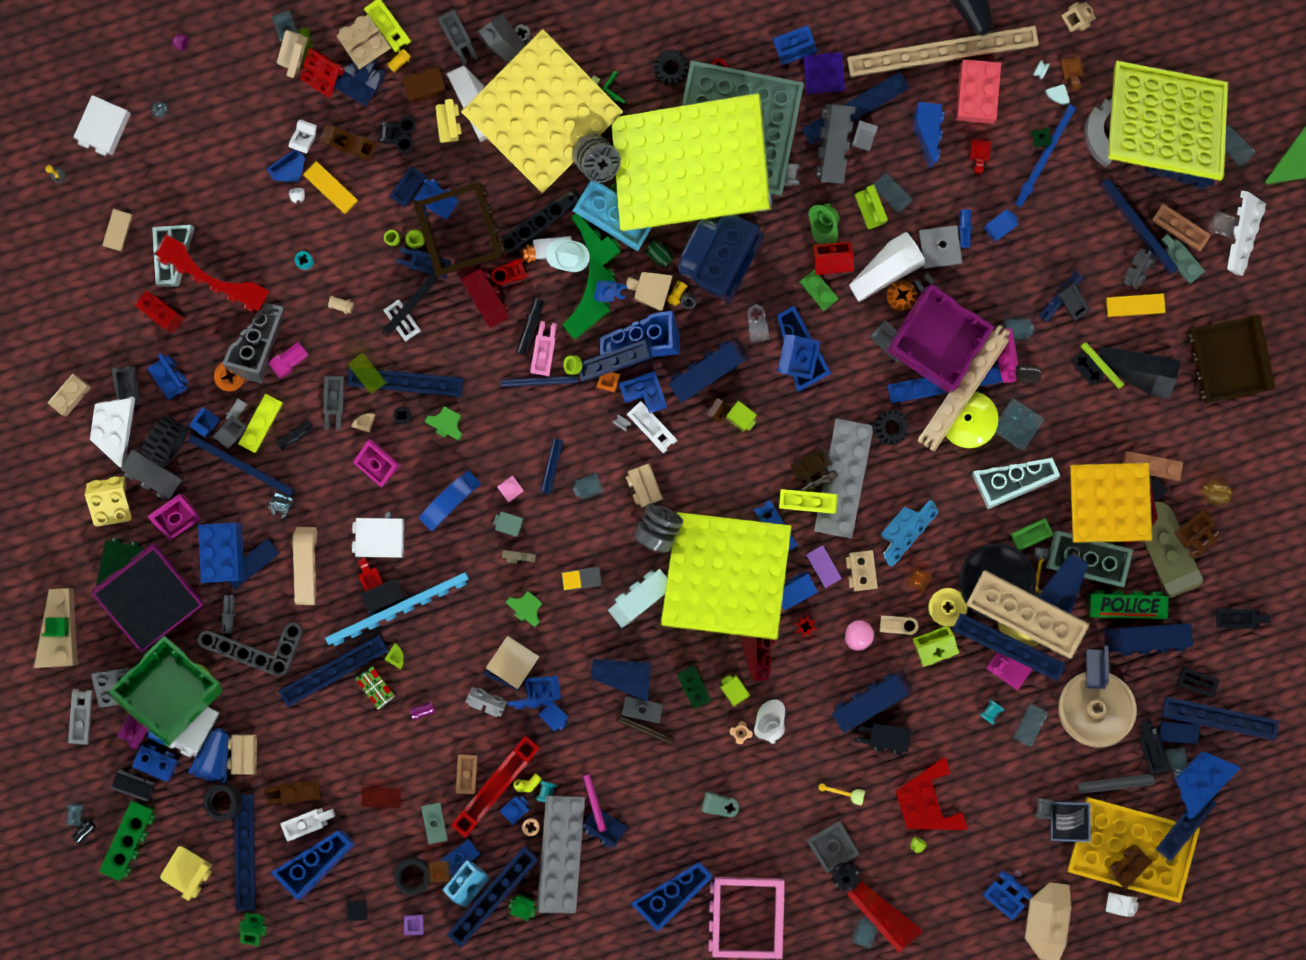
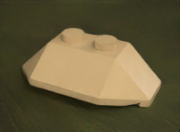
M1049 882L1030 899L1025 939L1039 959L1060 960L1066 947L1071 912L1070 885Z

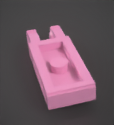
M540 321L539 332L536 335L531 374L550 376L557 323H552L550 337L543 336L545 321Z

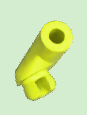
M535 773L530 780L518 779L514 781L513 787L518 792L530 793L543 779Z

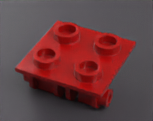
M308 48L300 80L328 98H331L338 74L341 76L345 69L341 64H337L333 59H329L328 56L321 54L319 50L315 51Z

